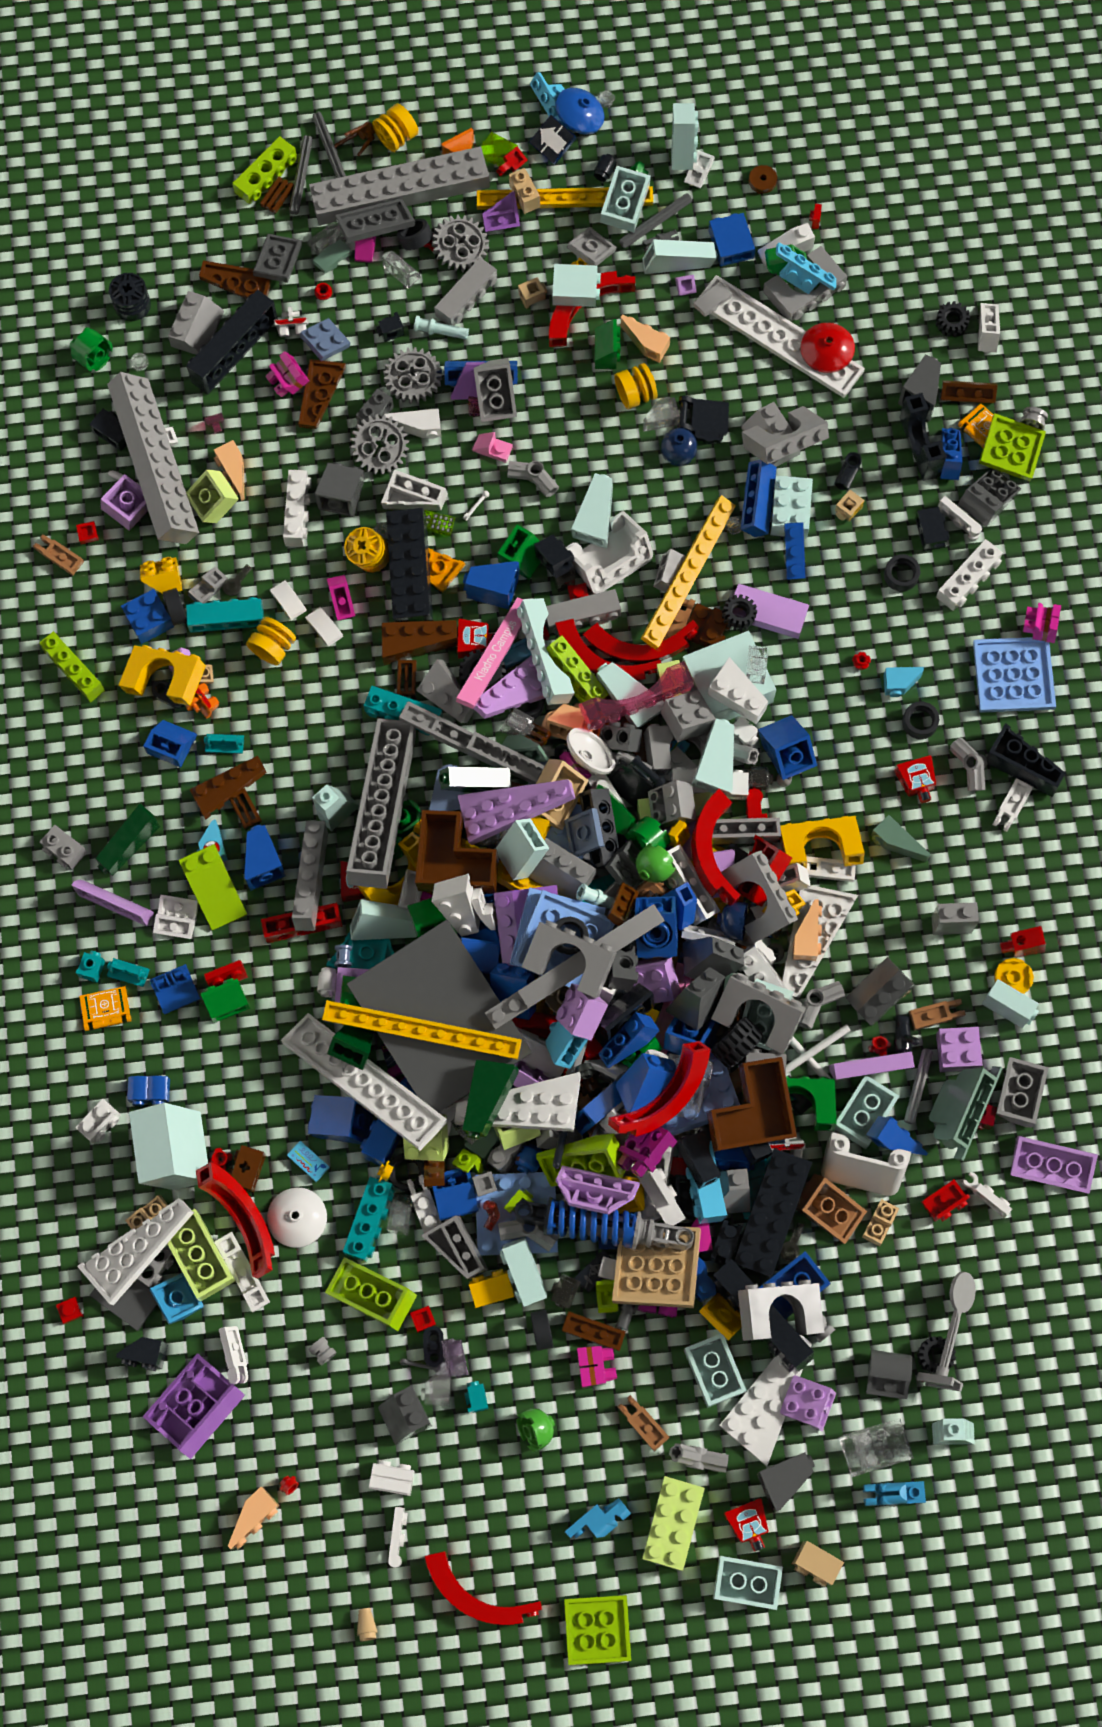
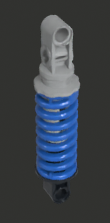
M549 1197L547 1205L520 1201L515 1206V1219L522 1224L543 1227V1235L545 1236L559 1234L560 1237H565L569 1229V1237L571 1239H575L580 1231V1239L582 1241H585L589 1235L591 1241L596 1243L599 1237H601V1242L605 1245L612 1239L614 1246H618L620 1241H622V1245L625 1248L635 1250L638 1244L646 1245L648 1248L651 1245H655L661 1248L688 1250L692 1246L694 1234L689 1228L666 1223H655L654 1219L644 1220L642 1219L641 1212H635L630 1217L629 1212L626 1210L619 1216L617 1209L611 1212V1214H603L581 1208L576 1212V1207L568 1206V1209L565 1210V1201H556L553 1197ZM525 1208L529 1211V1214L521 1216L518 1211ZM686 1235L690 1241L683 1243L679 1240V1237Z

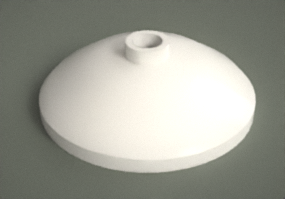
M574 728L568 733V749L574 760L581 767L596 774H609L615 768V758L612 751L596 734L583 728Z
M290 1188L281 1192L271 1202L267 1213V1224L272 1236L279 1243L292 1248H301L314 1243L322 1235L327 1223V1211L323 1201L317 1194L305 1188ZM295 1212L299 1213L297 1219L292 1218V1214Z

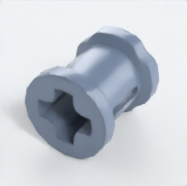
M336 945L335 967H351L350 951L352 946Z

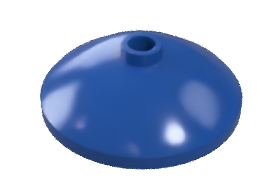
M567 88L558 95L555 109L559 119L566 127L580 134H593L601 128L604 123V110L594 95L580 88Z

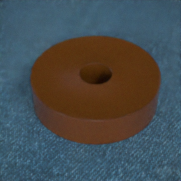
M760 165L753 168L750 172L749 185L755 192L765 194L771 192L776 187L777 173L773 168Z

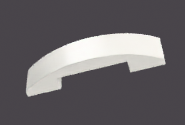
M230 1232L214 1241L252 1313L270 1303L260 1281L252 1277L250 1263L234 1234Z

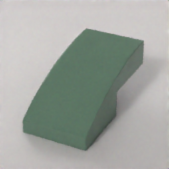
M340 239L323 250L312 263L325 274L338 266V262L351 256L352 249Z

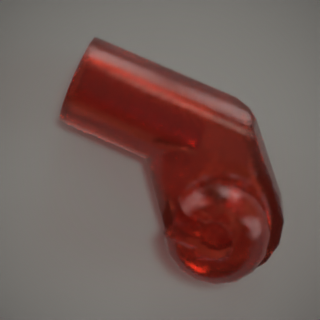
M487 1200L483 1204V1209L486 1210L488 1219L483 1227L492 1231L500 1218V1212L494 1201Z

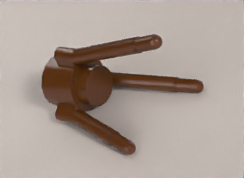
M367 121L363 125L344 133L346 138L334 144V147L336 148L359 135L363 140L368 139L357 154L358 157L361 156L370 142L375 139L374 134L376 133L372 123Z
M592 1074L591 1078L582 1082L583 1088L579 1087V1091L583 1096L588 1094L592 1098L602 1091V1086L594 1074Z

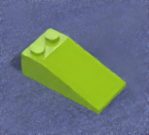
M215 844L179 860L212 930L247 915Z
M614 1133L595 1135L566 1144L561 1165L558 1169H555L552 1165L556 1148L536 1154V1158L551 1187L558 1186L556 1178L562 1165L617 1178H623L625 1170L617 1164L622 1154L619 1151L620 1145Z
M345 1257L325 1291L329 1296L396 1331H399L417 1297L410 1289Z

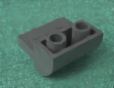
M871 1350L866 1394L907 1399L912 1375V1355Z

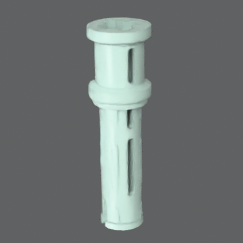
M418 315L414 323V332L423 331L428 332L429 335L437 333L465 340L468 339L469 328L438 323L435 319H423Z
M581 884L576 893L577 900H584L590 902V904L600 905L608 909L611 908L614 900L613 897L603 894L600 889H591L586 884Z

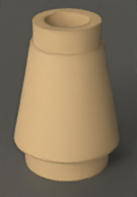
M371 1608L358 1610L357 1636H359L360 1641L376 1639L378 1631Z

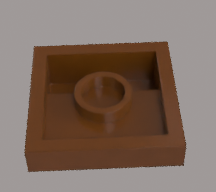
M697 603L688 623L694 620L699 627L698 633L691 639L687 638V640L703 647H708L725 640L726 636L723 635L730 628L727 627L728 623L724 624L722 610L715 607L712 610Z

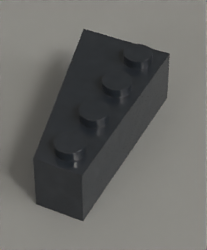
M1005 723L986 758L987 764L1053 797L1066 773L1049 758H1044L1037 748L1031 747L1023 740L1024 738L1019 733H1014L1010 729L1011 727Z

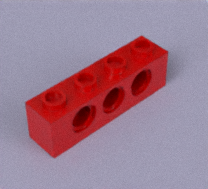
M337 902L318 906L315 931H296L292 920L293 912L261 919L264 938L267 943L343 927Z

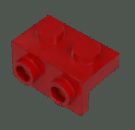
M241 960L204 974L209 987L220 986L225 980L231 978L234 980L238 979V981L248 978Z
M954 1179L921 1203L935 1222L939 1219L943 1222L952 1216L950 1213L952 1210L957 1208L959 1211L968 1205L966 1201L970 1196L963 1192Z

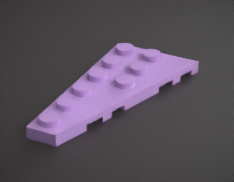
M532 655L481 695L474 710L484 719L503 713L506 709L521 707V704L544 699L542 685L538 681L537 670L532 663Z
M568 779L458 795L468 842L471 845L509 829L515 820L534 818L576 799L572 783Z

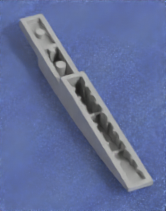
M409 701L399 716L400 720L495 768H510L511 775L531 784H536L545 767L477 732L472 733Z
M653 904L594 943L600 946L602 943L613 947L612 951L617 952L665 920ZM579 951L486 1011L485 1014L495 1030L583 974L586 967L584 954L582 951Z

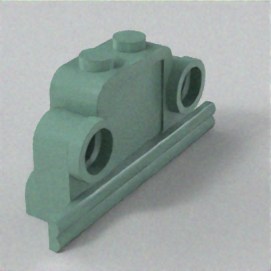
M992 1066L990 1072L979 1067L964 1069L958 1074L956 1080L949 1079L943 1083L929 1115V1120L937 1125L934 1130V1137L948 1149L958 1147L954 1156L955 1160L964 1161L1001 1074L1002 1067Z

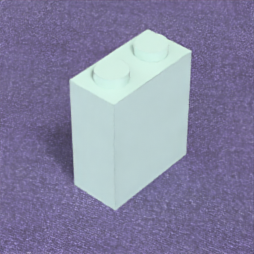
M554 264L553 305L596 307V300H600V289H597V284H600L601 273H597V266Z
M527 818L515 820L495 849H497L498 856L512 879L518 880L530 876L549 850V847L532 820Z
M999 979L994 983L982 1005L1021 1028L1026 1024L1030 1025L1039 1012L1036 1009L1039 1005L1038 1002Z

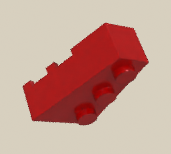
M755 834L753 839L755 844L752 852L749 851L748 856L762 851L768 859L771 870L776 874L777 881H779L793 858ZM746 881L737 887L736 891L761 907L767 900L764 890L757 883Z

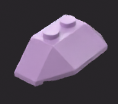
M563 1165L556 1178V1183L569 1206L603 1214H610L633 1200L640 1186V1182Z

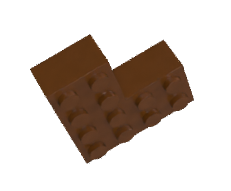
M422 810L415 878L418 891L433 892L435 883L469 874V881L473 889L482 887L483 894L496 893L499 863L497 849L461 848L463 832L461 811Z
M782 1057L739 1064L738 1068L745 1104L706 1111L713 1152L797 1137Z

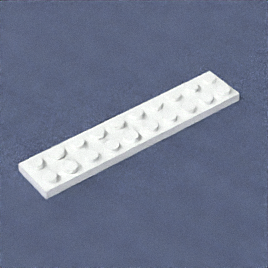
M716 275L702 294L721 282L733 295L731 299L720 304L711 315L836 394L845 398L864 373L865 368L852 360L844 369L837 372L824 373L814 370L804 361L800 347L802 338L806 333L805 330Z
M309 1013L281 1039L283 1045L419 1151L448 1123L445 1117L369 1059H367L364 1069L361 1070L328 1055L327 1052L335 1033Z

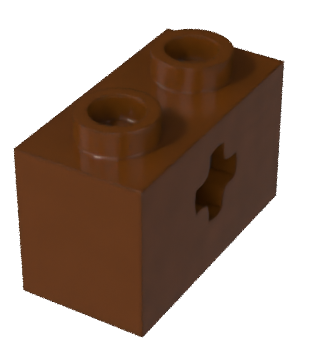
M241 1145L240 1150H236L234 1155V1161L236 1162L234 1168L229 1170V1174L244 1190L254 1193L266 1154L263 1151ZM248 1164L250 1169L245 1170L244 1173V1171L241 1168L246 1167V1165Z

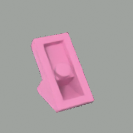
M495 432L483 433L478 435L472 451L506 463L513 444L496 439Z

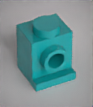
M84 952L76 974L79 978L98 983L105 960L98 952ZM89 961H92L93 965L88 967Z
M479 1381L467 1383L468 1392L464 1394L467 1405L471 1404V1408H467L468 1413L488 1410L484 1384H479Z

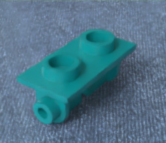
M207 734L204 737V744H206L205 752L243 754L244 735Z
M113 958L112 962L109 961L107 969H109L107 977L144 987L150 971L148 968Z

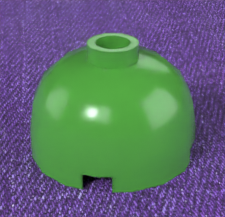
M648 844L639 852L636 858V869L643 880L650 883H661L674 873L675 867L673 868L672 865L674 860L661 846L653 847L651 846L652 844Z
M528 1409L517 1415L520 1417L516 1419L518 1431L523 1441L527 1438L530 1443L527 1447L531 1451L537 1452L550 1443L554 1434L553 1427L555 1426L554 1420L550 1415H547L540 1409Z

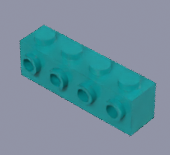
M250 597L247 600L230 599L225 602L218 600L211 601L210 603L193 602L186 605L187 626L190 632L257 627L261 624V620L264 617L262 601L256 597Z
M371 686L364 703L365 712L374 718L378 716L389 720H400L399 716L408 701L443 717V712L440 708L375 686ZM415 727V729L419 730L420 733H422V734H424V735H427V736L430 735V734H428V733H426V732H424V731H422V730H420V729H418V728Z
M371 1176L369 1177L343 1249L344 1255L367 1262L368 1258L373 1257L375 1247H373L374 1241L380 1237L382 1228H380L381 1221L386 1220L389 1211L386 1207L389 1201L392 1202L396 1191L393 1190L394 1186L392 1183L383 1180L378 1182L379 1179Z

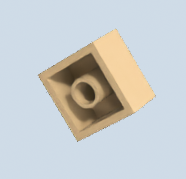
M803 1541L792 1562V1565L796 1566L794 1569L796 1572L804 1576L810 1574L814 1577L812 1581L822 1587L833 1585L844 1564L843 1561L808 1541Z

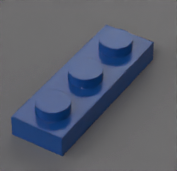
M803 522L784 523L786 579L806 578Z

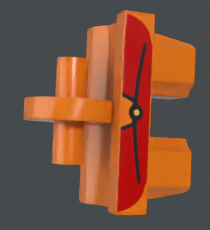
M201 683L197 687L191 705H186L185 707L188 711L194 709L196 713L201 712L207 719L211 717L212 711L218 708L219 701L214 696L207 699L205 695L209 693L208 686L205 683Z

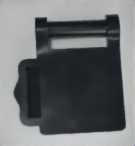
M685 395L680 396V417L677 428H684L690 432H695V439L697 441H703L706 444L721 443L723 436H726L728 432L729 403L694 399ZM688 405H693L691 425L686 424Z
M638 755L629 765L624 761L616 764L615 768L607 776L617 793L635 809H637L638 799L649 798L648 791L662 786L666 781L665 778H660L646 766ZM636 766L640 771H642L648 778H650L655 783V785L652 784L634 767Z

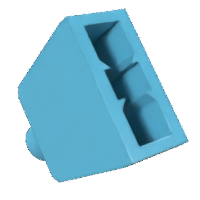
M558 1021L553 1022L549 1026L551 1033L546 1039V1047L554 1065L570 1069L588 1039L572 1035Z

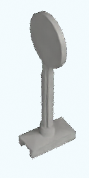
M957 1273L951 1283L950 1301L954 1312L936 1374L918 1372L916 1380L926 1382L925 1385L928 1387L962 1391L963 1383L953 1377H948V1366L961 1314L967 1312L975 1300V1282L970 1273Z

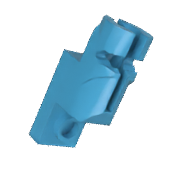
M924 1481L863 1485V1492H875L876 1494L875 1498L864 1499L865 1506L926 1503Z
M618 1498L606 1505L603 1511L598 1505H595L569 1527L565 1533L569 1538L574 1536L577 1539L585 1532L583 1527L587 1525L596 1538L605 1537L618 1526L615 1515L624 1520L631 1513Z

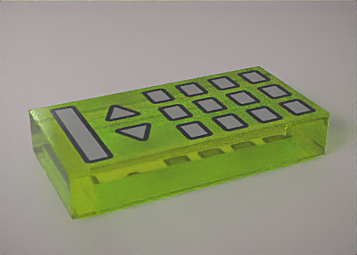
M424 510L427 519V531L451 536L455 517Z

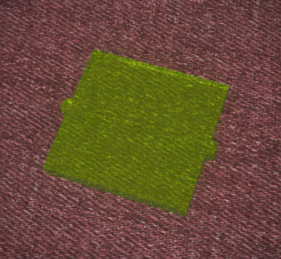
M491 132L487 139L482 142L481 148L484 159L500 167L505 163L503 157L518 145Z

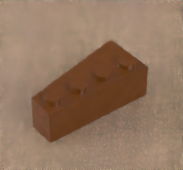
M457 620L382 623V659L384 666L398 660H407L406 658L413 656L419 657L428 652H437L458 646Z

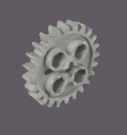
M457 214L456 219L450 216L449 221L444 218L443 222L438 223L437 228L433 232L435 234L431 239L433 240L431 247H435L433 254H438L437 260L443 259L441 265L447 263L448 269L454 266L455 272L458 268H461L462 272H464L465 267L469 270L479 258L483 259L487 256L489 240L486 239L488 234L482 233L484 227L478 228L479 222L472 223L473 218H470L469 221L466 220V215H464L463 219H460L459 214ZM455 230H461L462 233H457ZM469 241L475 242L476 245L470 244ZM444 242H449L452 246H448ZM458 253L464 254L465 257H460Z
M408 347L405 353L400 350V355L394 353V359L389 358V364H385L384 382L387 383L386 388L390 389L391 395L395 394L396 399L402 397V402L409 399L411 404L413 399H415L419 403L420 398L426 401V396L428 395L432 398V391L437 393V387L441 386L442 368H440V362L436 361V356L430 357L429 351L424 354L423 348L420 352H417L416 347H414L413 351H410Z
M375 414L373 420L371 416H368V422L362 419V426L356 425L358 431H352L355 438H350V441L354 442V445L349 447L355 449V452L351 455H357L355 462H362L360 468L365 465L367 466L366 472L373 469V474H376L379 469L380 473L384 474L386 469L390 473L391 466L394 469H398L396 463L403 464L400 458L407 457L403 452L409 450V448L404 446V444L409 443L408 440H404V437L408 434L401 433L404 427H397L399 421L392 423L393 417H389L386 420V416L382 415L381 419H379L378 414ZM372 427H376L379 430L377 437L371 435ZM386 429L387 432L381 441L383 447L378 448L375 459H372L378 447L376 442L381 440L383 431ZM389 435H393L395 437V443L393 445H390L387 442V437ZM365 444L371 446L370 454L364 452L363 447ZM381 452L387 453L388 459L386 462L380 459Z

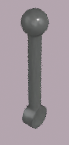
M400 1359L401 1365L431 1369L436 1373L442 1370L441 1366L431 1368L426 1364Z

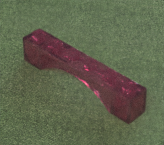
M683 661L666 668L657 683L638 696L623 700H605L595 697L578 705L588 730H597L605 723L617 722L622 716L627 714L634 715L639 709L644 707L651 708L661 700L665 701V699L672 698L678 693H687L694 687V683L686 663Z

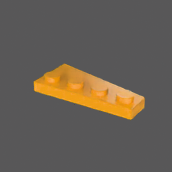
M428 548L430 582L432 586L443 593L465 566V562L455 560L448 555L440 554Z

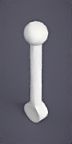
M483 491L481 498L463 516L465 521L469 519L479 504L489 497L488 491Z

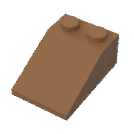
M817 1174L812 1176L803 1189L796 1207L798 1212L843 1244H846L867 1213L864 1208L828 1179Z

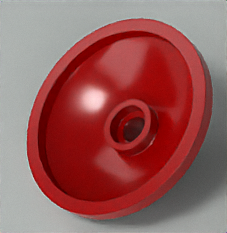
M820 323L806 331L800 348L804 361L811 368L819 372L833 373L844 369L851 362L855 352V343L851 334L844 327L834 323Z

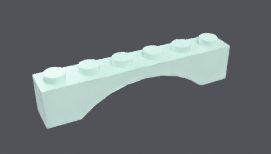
M544 598L523 599L517 609V616L521 620L522 631L526 635L527 647L532 654V663L536 667L537 678L541 682L543 696L546 698L548 705L569 703L574 695L570 678L553 662L547 652L543 639V627L549 614Z

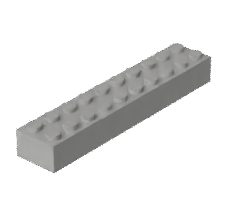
M480 146L309 184L318 225L321 226L336 222L335 215L400 198L404 200L406 206L488 189L490 188V180Z
M120 372L107 385L157 539L187 544L199 534V530L148 378Z
M377 719L346 871L348 885L387 889L416 739L415 727L404 721Z

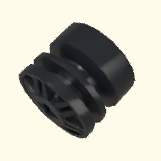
M123 273L111 281L109 295L115 312L121 319L137 321L148 314L151 308V300L145 282L139 275Z

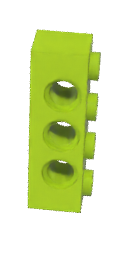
M279 136L232 183L234 193L250 205L258 200L261 194L271 187L273 181L277 177H281L289 165L295 163L297 158L295 147Z
M54 631L39 643L48 657L90 703L105 691L101 682Z
M560 636L546 648L556 666L570 678L574 695L587 712L609 695L563 636Z

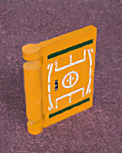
M980 404L961 420L957 426L961 428L966 424L967 426L963 431L983 448L994 414L984 405Z
M126 986L79 996L85 1031H89L88 1023L92 1022L93 1029L122 1024L123 1015H126L127 1022L132 1021Z

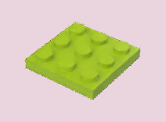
M994 414L979 464L1031 481L1046 431Z
M627 1595L564 1599L568 1665L631 1661Z

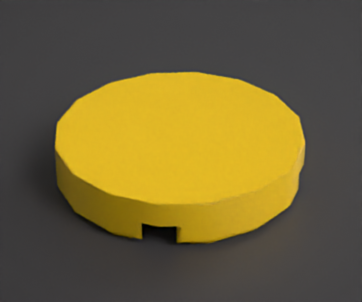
M1010 958L998 965L994 973V981L996 982L999 979L1025 994L1033 984L1034 975L1031 967L1024 963L1025 961Z

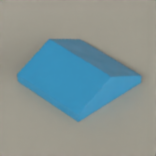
M183 1273L149 1289L168 1324L183 1320L204 1307L202 1301L200 1302L196 1298Z

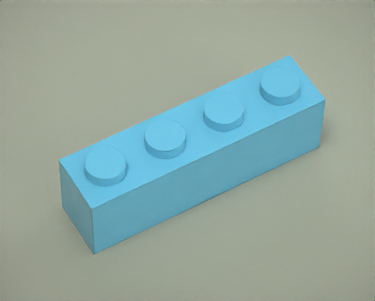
M710 1141V1154L716 1164L712 1142ZM687 1167L686 1177L690 1179V1196L692 1199L694 1198V1215L698 1218L699 1224L723 1221L727 1216L720 1180L718 1179L716 1182L699 1189Z

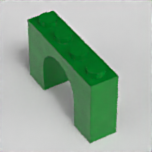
M786 1076L789 1094H800L806 1097L812 1104L814 1131H834L837 1124L835 1079H829L828 1077L810 1079L806 1076L790 1078Z

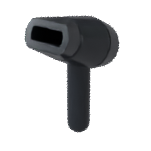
M895 1016V1051L897 1053L911 1052L912 1044L918 1045L920 1041L917 1037L911 1036L910 1017Z

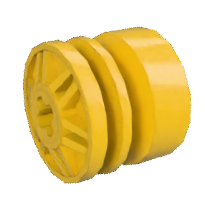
M399 103L393 105L386 111V114H381L379 118L372 122L373 129L379 140L391 152H396L399 147L405 144V141H410L419 133L415 120L408 110Z
M645 363L639 364L638 367H632V375L627 369L614 374L619 397L627 410L639 406L640 397L645 403L649 402V398L651 400L657 399L656 383Z
M360 527L350 532L346 538L344 550L348 560L367 572H377L386 567L389 562L388 541L371 528Z
M263 617L261 624L257 626L259 633H252L246 645L256 656L265 662L278 666L285 657L283 649L289 650L291 644H294L296 641V637L286 626L277 620Z

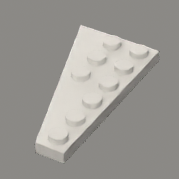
M816 886L799 891V896L806 905L799 910L798 920L793 922L782 979L785 987L788 990L794 991L793 998L799 999L858 895ZM819 899V906H822V917H818V924L822 925L821 936H818V943H821V955H818L816 961L793 960L794 936L814 900Z
M580 1072L510 1089L492 1127L574 1132L581 1079ZM468 1100L457 1103L454 1119L456 1125H463Z
M178 1198L160 1210L157 1216L151 1220H145L142 1222V1226L136 1230H130L109 1244L106 1250L100 1254H94L91 1256V1260L86 1263L82 1262L77 1267L106 1301L114 1305L194 1212L184 1201Z
M800 1335V1337L811 1348L812 1343L809 1342L804 1336ZM779 1356L774 1357L719 1425L766 1467L785 1419L780 1410L792 1378L795 1375L792 1371L789 1373L783 1367ZM800 1370V1371L796 1374V1376H799V1377H800V1376H801V1373H802V1370Z

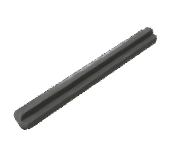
M321 112L314 113L312 117L336 178L346 176L324 118Z
M304 135L302 139L289 207L290 214L295 215L300 210L312 146V137Z
M686 193L638 226L634 233L630 232L619 240L620 245L623 248H627L689 205L692 202L691 196Z

